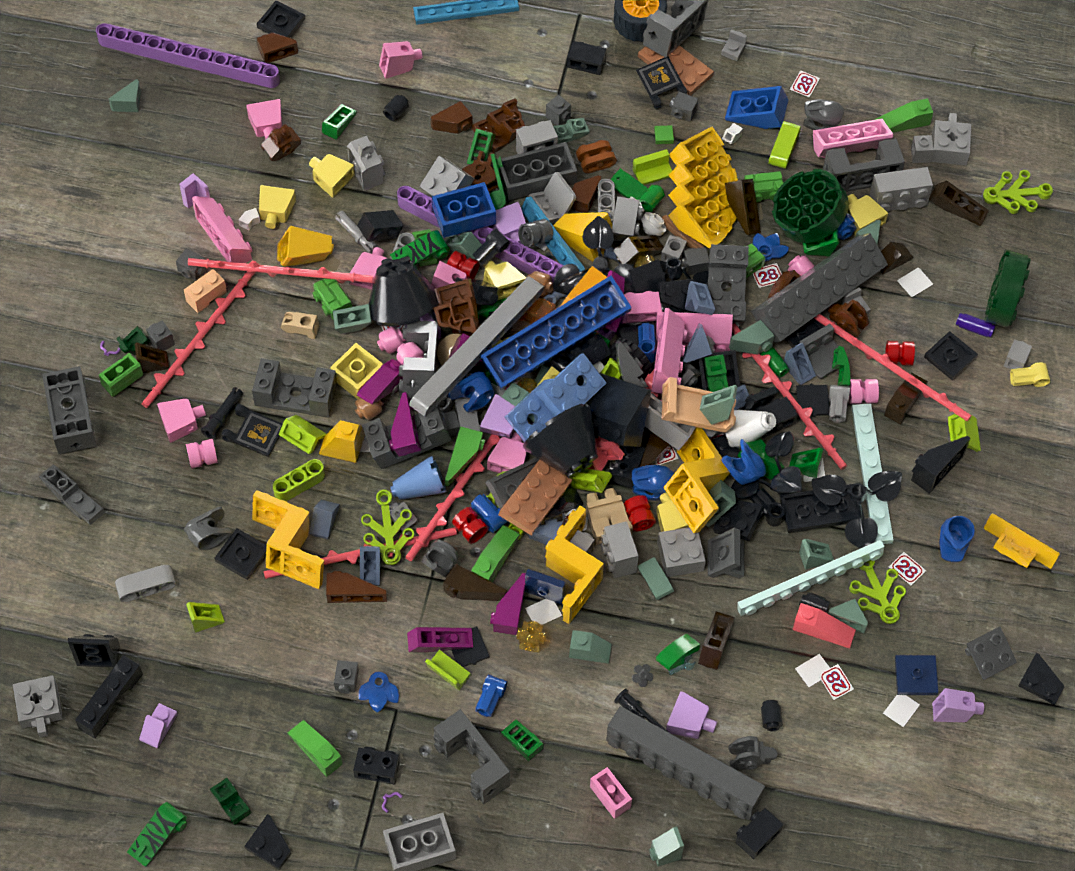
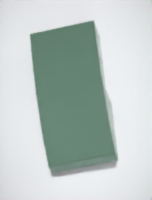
M584 118L569 119L564 125L553 126L558 136V144L581 138L590 132Z
M655 557L637 566L656 600L674 592L673 587Z

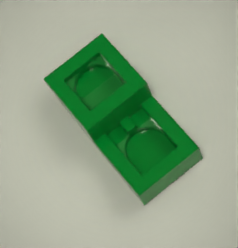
M839 346L833 353L832 368L839 370L837 385L849 386V361L844 347Z
M723 354L705 357L708 390L715 392L727 388V371Z
M685 634L663 649L656 656V661L670 671L684 664L685 657L699 651L700 643L688 634Z

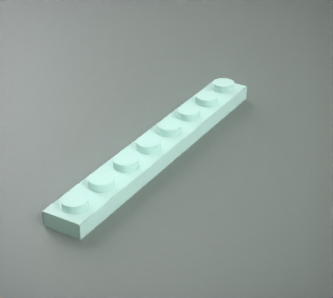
M871 404L852 405L851 410L863 485L870 490L868 481L874 474L882 472ZM866 493L868 516L876 522L878 528L875 542L881 540L883 544H892L893 534L887 501H880L877 499L876 494L870 495Z
M879 540L737 602V610L740 616L745 614L751 615L761 607H770L775 601L788 599L793 593L798 591L804 592L816 583L822 584L832 576H841L848 569L859 568L864 562L869 560L875 561L883 555L884 545Z

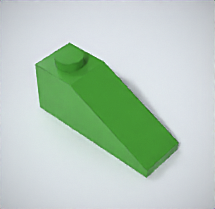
M927 98L909 102L874 120L883 119L891 132L894 133L930 125L933 110Z
M460 426L445 478V486H449L477 457L478 451L483 450L485 439H482L483 432Z
M502 525L483 550L471 571L493 583L520 534Z
M304 720L288 732V735L326 777L343 765L341 755Z

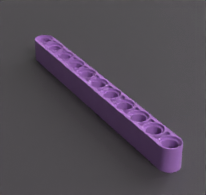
M103 23L96 28L98 42L103 47L268 88H275L280 84L279 70L272 64Z
M409 186L400 187L397 191L399 207L439 228L432 209V198ZM486 226L467 232H472L479 242L483 244L486 238L481 237H487L493 229ZM505 236L510 241V244L503 252L497 253L495 257L510 263L512 266L528 274H532L534 271L549 274L552 277V282L554 281L556 273L564 265Z

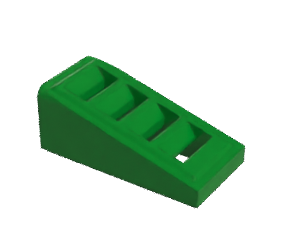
M341 104L322 122V133L337 139L357 114V111Z
M480 129L475 130L467 164H472L474 156H478V153H475L476 149L485 152L484 161L487 162L496 134ZM481 136L488 137L487 141L481 140ZM482 143L486 144V146L483 148L478 146V144Z
M516 719L501 731V734L528 762L544 748V744ZM517 727L518 730L510 735L509 732ZM522 732L523 735L516 740L515 737ZM528 738L529 740L522 745L521 742ZM532 743L533 746L527 750L526 747Z

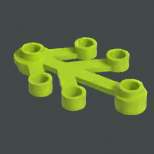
M1021 170L1018 179L1008 190H1002L1005 184L1011 182L1013 176L1010 172L1005 171L1002 173L1000 181L994 187H988L983 192V198L986 203H998L1008 209L1011 214H1016L1019 211L1020 205L1025 207L1028 212H1035L1038 204L1035 200L1028 201L1022 196L1038 195L1040 199L1047 200L1051 197L1053 189L1048 183L1041 184L1036 188L1019 189L1030 178L1029 171ZM1008 197H1009V198H1011V199L1014 200V201L1009 202V201H1007V200L1004 199V198H1008Z
M380 490L376 495V500L382 509L384 527L374 521L369 514L363 515L361 522L363 526L370 527L385 538L386 546L377 541L372 533L365 534L363 540L367 546L380 547L381 558L385 564L395 565L401 559L400 550L408 541L414 538V531L411 528L404 529L403 536L395 545L393 537L405 522H409L412 519V513L409 509L402 510L400 517L391 525L389 505L392 502V495L388 490ZM383 496L388 498L386 502L381 501ZM404 513L410 514L408 518H403L402 515ZM365 518L371 519L370 523H364L363 521ZM410 531L412 536L406 537L405 533ZM370 536L373 538V541L367 542L366 538ZM394 553L395 557L393 559H389L388 554Z
M869 560L867 561L869 566L862 565L859 568L866 572L873 589L854 580L850 583L849 590L853 594L860 592L879 600L881 606L871 603L867 598L862 597L858 600V605L862 611L870 610L879 614L884 623L894 624L899 619L900 613L897 607L900 600L904 598L906 589L901 585L896 586L893 592L894 597L889 604L886 597L892 583L898 577V572L895 569H888L885 575L886 579L881 587L873 569L875 561ZM893 573L895 577H890L888 574ZM857 585L859 589H854L852 586ZM901 590L903 594H898L896 591ZM860 602H865L867 605L862 606ZM891 613L893 617H888L886 614Z

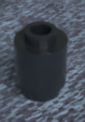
M395 95L384 107L383 114L391 121L398 119L409 107L407 98L403 95Z
M808 592L807 595H802L800 604L802 603L827 612L830 601H827L825 597Z
M777 700L764 701L761 707L762 726L770 732L778 731L783 726L781 706Z

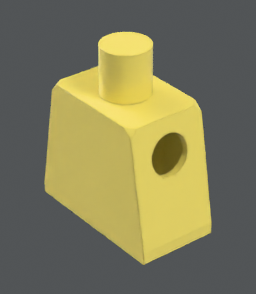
M331 154L326 155L322 161L313 157L309 163V166L314 168L312 171L313 180L332 198L355 176L353 164Z
M260 185V219L265 220L267 228L274 229L277 222H287L296 202L295 190Z
M854 194L847 196V213L854 218L855 222L853 223L857 228L854 231L855 236L857 231L876 220H881L880 226L886 223L888 212L870 196L866 195L860 199Z
M489 261L485 265L483 280L498 287V300L509 297L526 279L522 273L508 262L496 265L494 261Z
M667 492L660 495L659 498L662 504L657 506L656 514L661 532L688 528V524Z

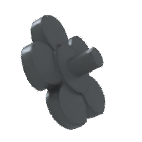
M648 664L643 666L636 665L634 672L637 674L632 675V681L638 682L640 687H645L647 681L653 680V674L649 673L651 667Z

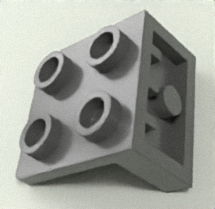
M831 324L826 325L799 342V344L803 343L815 375L819 379L837 370L832 368L834 350L839 346L832 339L834 328Z

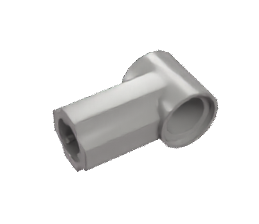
M830 385L829 420H832L834 423L846 420L847 403L850 394L849 386Z

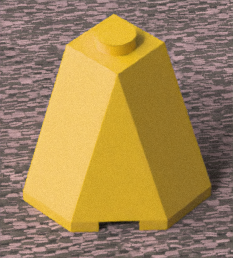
M606 212L564 214L553 225L568 246L593 262L598 257L597 248L590 249L585 245L582 237L583 231L597 216L605 219L612 229L613 224L609 214Z
M290 226L278 242L277 260L284 267L324 261L333 252L332 236Z
M340 420L324 436L319 455L356 463L365 438L363 427Z

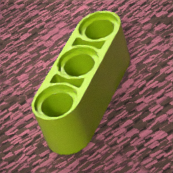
M783 121L768 164L783 169L787 168L801 126Z
M318 459L310 460L275 480L273 483L274 497L289 501L322 482L325 478L323 463ZM319 470V472L313 473L312 471ZM298 479H302V480H303V481H301V482H295V481L298 480ZM280 489H286V490L283 491V492H279V491H278V490H280Z

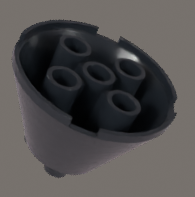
M402 257L395 260L390 258L384 259L376 270L368 304L370 305L371 319L375 320L378 325L401 326L420 321V317L427 313L430 316L435 312L434 307L439 306L435 288L414 265L410 257Z
M587 403L585 407L583 404H579L556 415L545 423L547 427L538 433L537 430L533 432L524 442L523 448L568 478L575 476L581 468L583 470L588 469L594 464L592 461L598 458L590 406Z

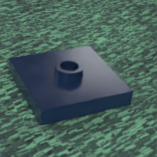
M527 569L525 574V592L562 604L565 594V581Z
M895 655L897 695H938L936 655Z

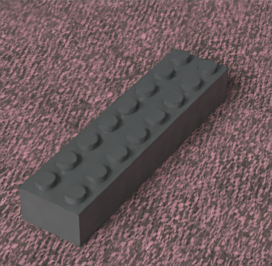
M871 233L859 235L751 312L757 322L761 320L774 334L773 342H780L888 264Z
M621 706L608 724L606 741H608L610 746L626 751V754L631 758H638L644 761V764L649 768H656L662 771L665 777L678 780L683 787L696 790L701 797L714 800L719 807L732 810L737 817L750 820L758 807L765 788L763 784Z

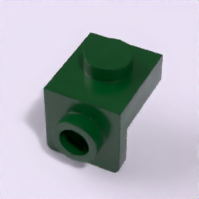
M139 326L135 327L125 338L120 336L116 338L120 344L119 348L125 354L130 353L134 356L136 355L135 343L147 345L151 341Z

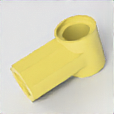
M1043 362L1035 363L1027 368L1011 369L1010 381L1013 386L1033 384L1035 387H1043L1050 383L1047 366Z

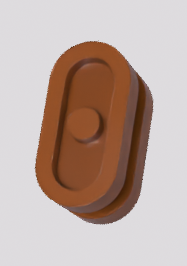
M606 140L581 145L576 151V156L581 162L584 173L607 169L617 162L615 154L611 152V145Z

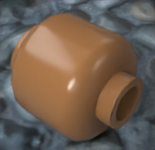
M534 271L528 275L545 286L540 297H545L553 291L552 277L549 274Z
M362 398L355 401L357 409L354 411L361 419L365 417L367 420H372L383 410L381 400L373 405Z

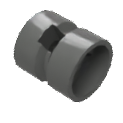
M546 219L521 224L518 230L519 240L526 247L550 242L553 238V228Z

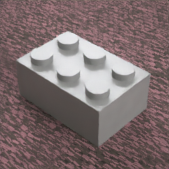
M928 167L874 174L870 197L887 212L927 206L933 187Z
M444 813L383 830L384 841L394 871H418L456 859L455 848Z

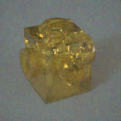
M524 621L522 628H518L516 637L517 640H520L519 649L539 653L541 644L544 645L546 639L543 625L536 621Z

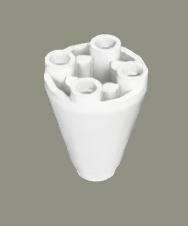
M734 410V415L736 416L735 425L725 435L731 447L741 448V439L746 443L756 441L775 427L776 418L772 413Z

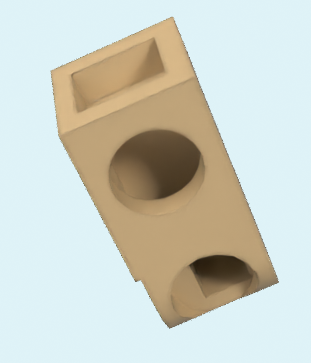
M286 312L281 329L287 333L307 335L308 338L315 339L320 325L317 315Z

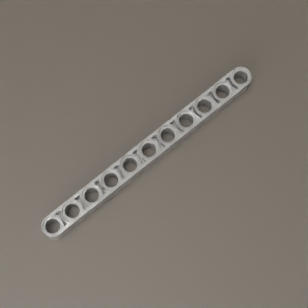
M528 276L411 399L409 406L425 417L429 415L481 360V355L490 350L543 293L545 286Z

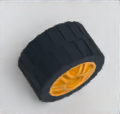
M615 0L614 24L616 30L626 39L643 42V34L647 28V18L658 9L666 13L667 0Z

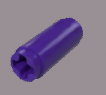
M960 313L956 321V325L960 328L991 338L995 329V325L965 313Z

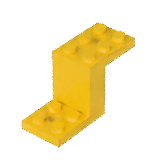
M696 427L686 443L679 451H676L684 463L664 486L667 494L693 533L700 532L719 509L708 491L720 480L724 481L730 473L721 461V455L702 428Z
M256 490L253 495L252 520L276 529L267 542L266 568L320 589L323 584L324 560L300 549L308 537L310 512L302 507L294 506L284 500Z
M579 506L576 511L573 510L570 513L568 522L559 527L555 539H551L545 547L546 567L575 584L574 591L571 594L568 593L562 602L563 621L568 624L571 623L603 579L604 563L570 542L577 530L582 532L585 528L586 509L582 506Z

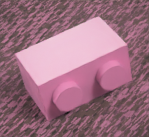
M646 291L644 293L634 294L629 292L624 294L632 308L630 312L622 316L623 323L656 321L657 312H662L659 292Z
M608 767L591 778L590 788L614 819L631 808L632 798Z

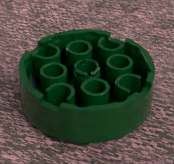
M813 169V171L806 173L801 171L787 179L777 190L773 199L774 207L772 214L784 234L791 240L800 243L816 242L829 237L843 223L848 211V197L836 177L830 172L822 169Z
M1007 249L1003 252L998 272L995 274L985 312L988 316H985V322L1007 328L1015 321L1017 310L1015 309L1020 299L1023 298L1025 287L1022 286L1027 281L1030 270H1027L1031 261L1028 255Z

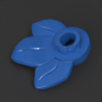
M757 233L753 238V245L758 251L766 253L764 255L765 262L772 258H781L788 252L789 247L780 245L778 233L769 235L766 238Z
M375 672L370 676L369 682L360 687L359 700L369 699L370 706L378 713L387 701L398 703L399 693L397 687L389 682L386 674ZM377 678L383 680L381 685L375 684Z

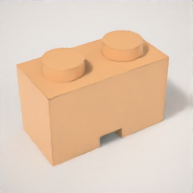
M214 269L184 289L186 302L197 313L209 306L211 301L227 293L225 280Z

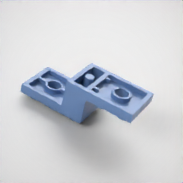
M584 353L580 354L554 379H546L504 417L525 442L533 432L537 430L539 433L546 428L545 423L556 415L573 406L584 405L606 382ZM579 375L584 379L582 386H579L576 381ZM529 414H532L535 418L532 425L527 421Z

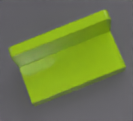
M667 149L633 159L632 170L640 183L646 185L670 178L669 174L672 172V169L669 165V152Z
M956 414L949 416L950 441L969 436L970 441L967 448L976 452L981 451L976 417L971 416L967 422Z
M294 415L285 419L278 435L306 453L311 454L318 440L324 438L326 433L300 416Z
M581 468V472L570 478L572 479L570 486L576 489L602 493L612 474L606 471L583 470Z
M441 650L435 654L431 661L429 659L425 661L432 671L457 690H460L471 676L470 672Z

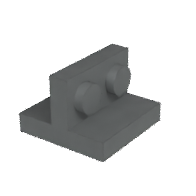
M730 529L708 540V576L715 578L725 573L738 579L744 577V540L740 539L739 529Z

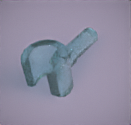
M692 655L685 657L684 664L668 671V673L672 675L683 669L692 670L696 661L688 663L687 661L692 658Z

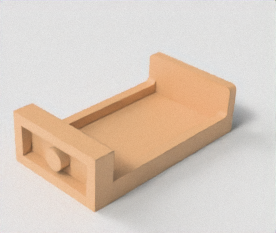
M669 377L662 385V420L726 433L736 422V416L734 415L736 399L729 418L723 422L711 425L700 411L702 396L712 392L678 385L677 378Z

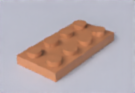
M646 46L638 52V57L647 64L664 58V56ZM678 46L669 55L677 74L687 89V94L690 96L714 76L713 70L681 46Z
M539 460L501 508L498 515L532 536L570 486L572 479Z

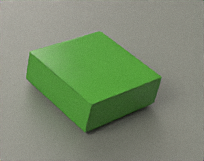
M672 125L654 126L655 144H673Z

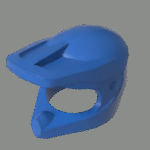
M479 371L461 380L448 393V396L451 400L460 397L470 398L469 402L463 405L464 410L469 413L479 410L488 404L493 398L495 391L490 379L484 372Z
M741 439V458L724 456L721 461L735 480L741 485H745L763 477L766 474V467L762 458Z
M646 465L635 468L632 471V481L634 484L632 492L636 495H644L651 501L660 500V495L666 493L664 486L674 475V472L669 467L662 465ZM645 491L653 493V495H649Z
M954 516L948 518L942 524L939 545L940 554L944 560L960 562L963 559L975 533L974 525L968 518Z

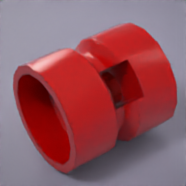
M457 250L452 253L447 262L448 265L466 273V278L474 279L480 267V262L471 257L467 259L465 254Z
M887 340L885 354L896 365L901 363L902 366H913L915 344L910 341H903L902 344H899L898 341Z
M638 495L625 501V511L633 531H644L655 524L656 521L646 496Z
M472 507L464 508L452 520V524L459 532H462V536L470 544L476 543L483 538L489 529L481 518L478 519V514Z

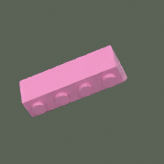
M883 119L813 130V147L817 156L822 158L826 157L827 150L833 148H845L846 154L854 151L862 152L865 149H878L879 141L891 140L893 133Z
M193 197L196 219L225 260L235 263L251 261L252 248L250 244L244 242L242 233L239 229L234 228V223L230 216L226 217L220 203L217 204L213 198Z
M665 308L659 328L651 392L661 394L662 385L669 377L677 378V384H681V378L678 377V373H681L683 368V362L680 361V357L684 356L685 346L682 345V341L686 340L687 330H684L685 322L669 308Z
M657 312V316H656V326H655V346H656V350H657V342H658L659 328H660V324H661V321H662L664 312ZM674 312L685 322L684 330H687L686 340L682 341L683 346L686 347L689 344L700 323L703 325L706 336L709 335L715 342V345H713L715 351L713 353L730 351L729 344L732 336L733 315Z

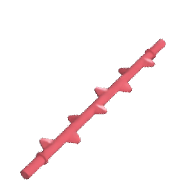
M188 258V266L267 273L271 277L283 274L335 279L341 284L345 281L373 283L374 278L372 275L355 274L354 272L353 274L330 272L324 267H321L319 270L259 265L254 260L246 264Z
M247 271L238 280V283L226 298H216L215 301L218 308L207 322L197 321L195 323L199 331L185 349H175L174 352L177 359L165 374L155 373L154 378L157 384L155 387H152V391L141 403L145 408H148L157 395L161 394V390L173 375L183 376L185 374L181 365L194 349L205 348L202 339L214 324H225L226 321L222 314L235 298H245L246 295L242 289L244 286H247L248 281L256 272Z
M818 314L814 317L816 321L824 326L831 324L834 328V333L863 351L867 359L873 358L921 390L925 398L931 397L968 422L972 415L958 407L956 403L949 401L945 393L939 394L891 362L887 354H879L823 315Z
M732 324L734 335L741 332L736 324ZM743 352L742 357L744 359L753 357L765 374L761 380L763 384L772 382L783 397L787 396L796 413L807 426L803 435L805 437L815 436L827 451V455L834 460L841 470L844 469L847 464L836 452V448H833L831 445L834 440L833 434L823 435L810 419L813 409L811 407L802 409L789 392L792 382H781L768 366L771 356L769 354L761 356L760 354Z
M491 434L484 444L483 450L478 451L477 457L472 461L465 473H461L455 479L458 483L446 500L436 505L438 511L427 527L416 529L420 537L415 540V544L406 555L408 561H412L419 550L424 547V543L436 526L447 524L443 516L456 498L464 496L465 493L462 489L473 473L484 471L481 462L492 446L499 442V436Z
M453 527L440 531L434 530L424 543V547H428L431 540L457 535L456 528ZM414 536V538L411 541H408L404 545V547L414 545L415 540L418 539L420 536ZM360 549L340 554L330 550L327 557L321 559L324 560V565L345 560L355 564L358 557H360ZM389 553L388 557H393L394 553ZM273 570L264 571L265 579L283 575Z

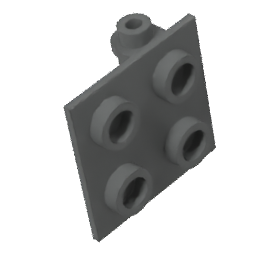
M1000 626L966 644L967 649H965V653L967 656H972L983 680L1017 663Z

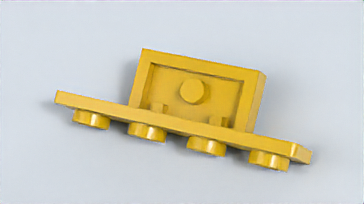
M993 513L984 526L986 531L999 538L993 548L1026 568L1035 559L1051 569L1060 555L1059 552Z

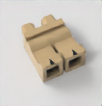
M614 488L606 489L604 491L605 498L600 500L597 493L587 494L586 513L596 545L602 543L601 535L604 534V527L627 521L632 535L633 527L627 517L621 495H617Z

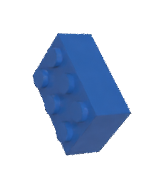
M485 182L432 196V209L443 238L496 224V210Z

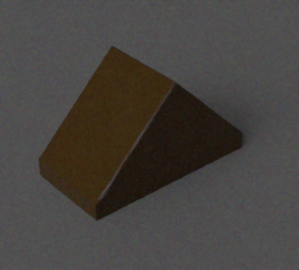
M890 242L881 251L888 265L881 269L880 272L885 274L912 260L914 257L904 244Z
M138 342L135 343L136 358L141 365L143 373L167 370L169 368L166 351Z

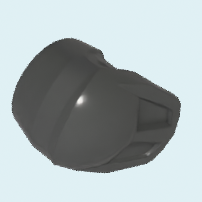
M824 99L807 101L804 106L807 118L804 119L803 125L811 130L836 127L842 120L844 114L843 106L838 102ZM813 120L821 123L823 127L816 126Z
M217 507L193 518L184 528L189 540L200 550L212 549L232 535L229 528L216 527L217 523L224 518L222 507ZM220 534L219 537L215 539L211 537V535Z
M438 539L431 544L430 549L424 555L421 562L443 577H446L457 563L459 555L452 545Z

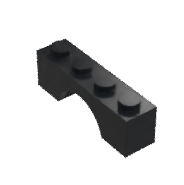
M124 655L121 657L75 719L79 730L96 739L107 724L108 716L115 702L124 692L132 690L143 675L139 664Z

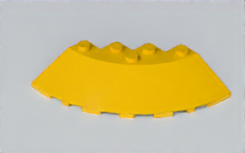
M713 127L679 143L669 154L676 164L669 177L677 187L668 196L677 207L668 216L680 231L708 248L711 247V244L718 245L727 236L737 218L727 201L725 183L738 181L736 170L732 168L730 163L732 159L729 154H726L723 148L724 143Z

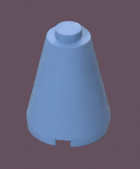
M433 456L428 457L392 482L393 486L390 487L394 498L398 497L399 500L447 492L446 486L442 485L443 477Z

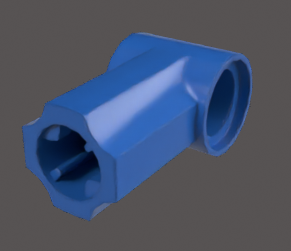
M642 323V325L638 326V347L645 353L650 363H652L656 358L655 327L650 323Z
M484 494L475 497L471 503V507L483 519L490 532L494 533L502 525L509 522L498 515L500 509L496 508Z
M488 674L475 711L482 716L492 717L499 698H502L508 682Z

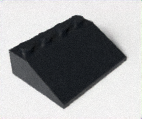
M599 373L606 384L586 402L591 408L595 436L623 446L640 447L652 390Z

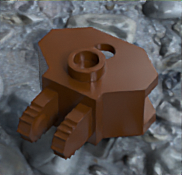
M284 124L281 128L271 131L269 137L261 144V148L263 151H267L271 161H277L292 153L301 144V139L291 127Z
M480 151L477 160H474L472 164L464 167L462 170L475 178L470 186L485 182L490 193L499 187L491 155L489 154L488 160L485 162V152Z
M853 299L849 303H844L843 305L834 303L827 308V311L830 313V320L834 321L837 326L855 338L861 333L858 328L863 330L869 324L866 310L858 301Z

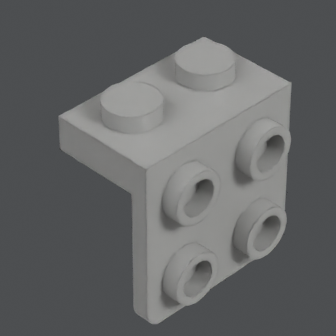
M555 172L552 175L544 191L532 193L528 196L533 198L551 224L556 223L564 214H567L576 200L575 193L559 172Z

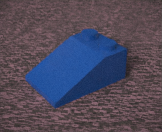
M782 86L732 91L725 119L726 121L764 129L781 127L788 98Z

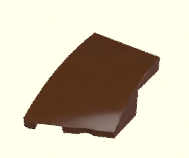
M514 98L503 103L500 109L488 113L486 119L472 125L471 129L474 133L476 129L496 134L491 148L492 153L511 143L516 138V129L525 126L524 121L521 119V112L517 108V99ZM481 136L480 139L487 141L488 137Z
M471 278L434 289L439 302V306L434 307L438 326L472 333L479 328L477 305Z

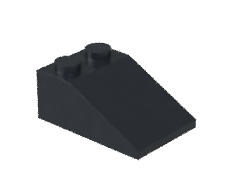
M735 350L717 352L705 356L711 357L723 354L728 387L733 385L740 386ZM705 357L695 360L696 369L702 373L698 381L701 390L709 391L704 362Z
M962 437L929 449L924 455L920 454L914 462L916 465L912 469L913 476L911 481L930 494L964 457L970 437Z
M91 634L68 638V644L77 666L114 668L118 663L120 644L117 637L112 635L95 637Z

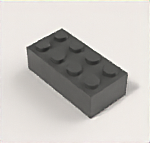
M566 142L501 158L503 167H500L507 201L544 191L555 172H559L568 185L577 183V169Z

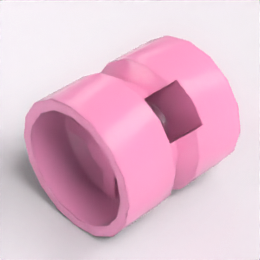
M850 379V404H861L862 401H865L866 404L878 403L879 386L877 379H866L864 382L861 379Z
M213 439L204 440L200 445L197 442L186 444L191 469L202 467L203 463L207 465L218 463Z

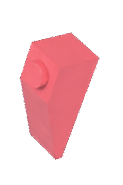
M802 603L793 626L794 631L849 649L856 631L826 612Z

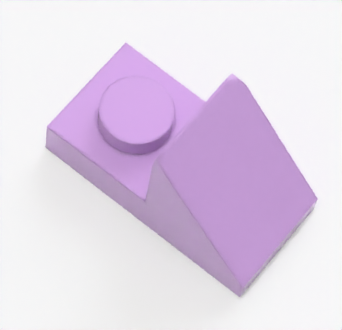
M159 703L152 716H146L139 740L158 749L178 715L177 711Z

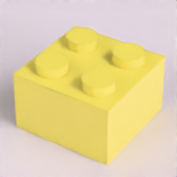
M355 343L330 369L336 370L337 384L359 399L360 397L357 396L358 391L383 363Z

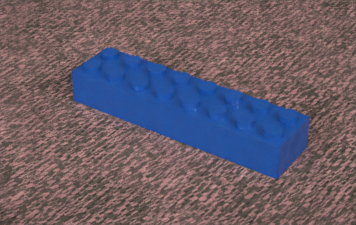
M611 275L481 355V360L499 389L503 390L510 386L512 382L518 381L631 311L632 307Z

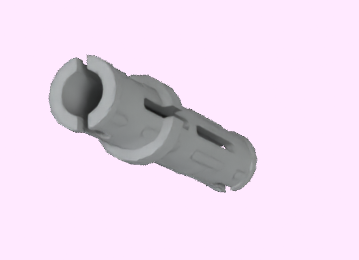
M344 211L338 212L337 214L340 218L336 215L335 220L355 238V242L358 245H362L368 253L372 254L373 248L378 247V245L373 241H367L358 226Z

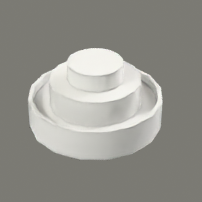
M647 212L641 218L643 230L648 235L661 236L666 231L664 220L658 214Z

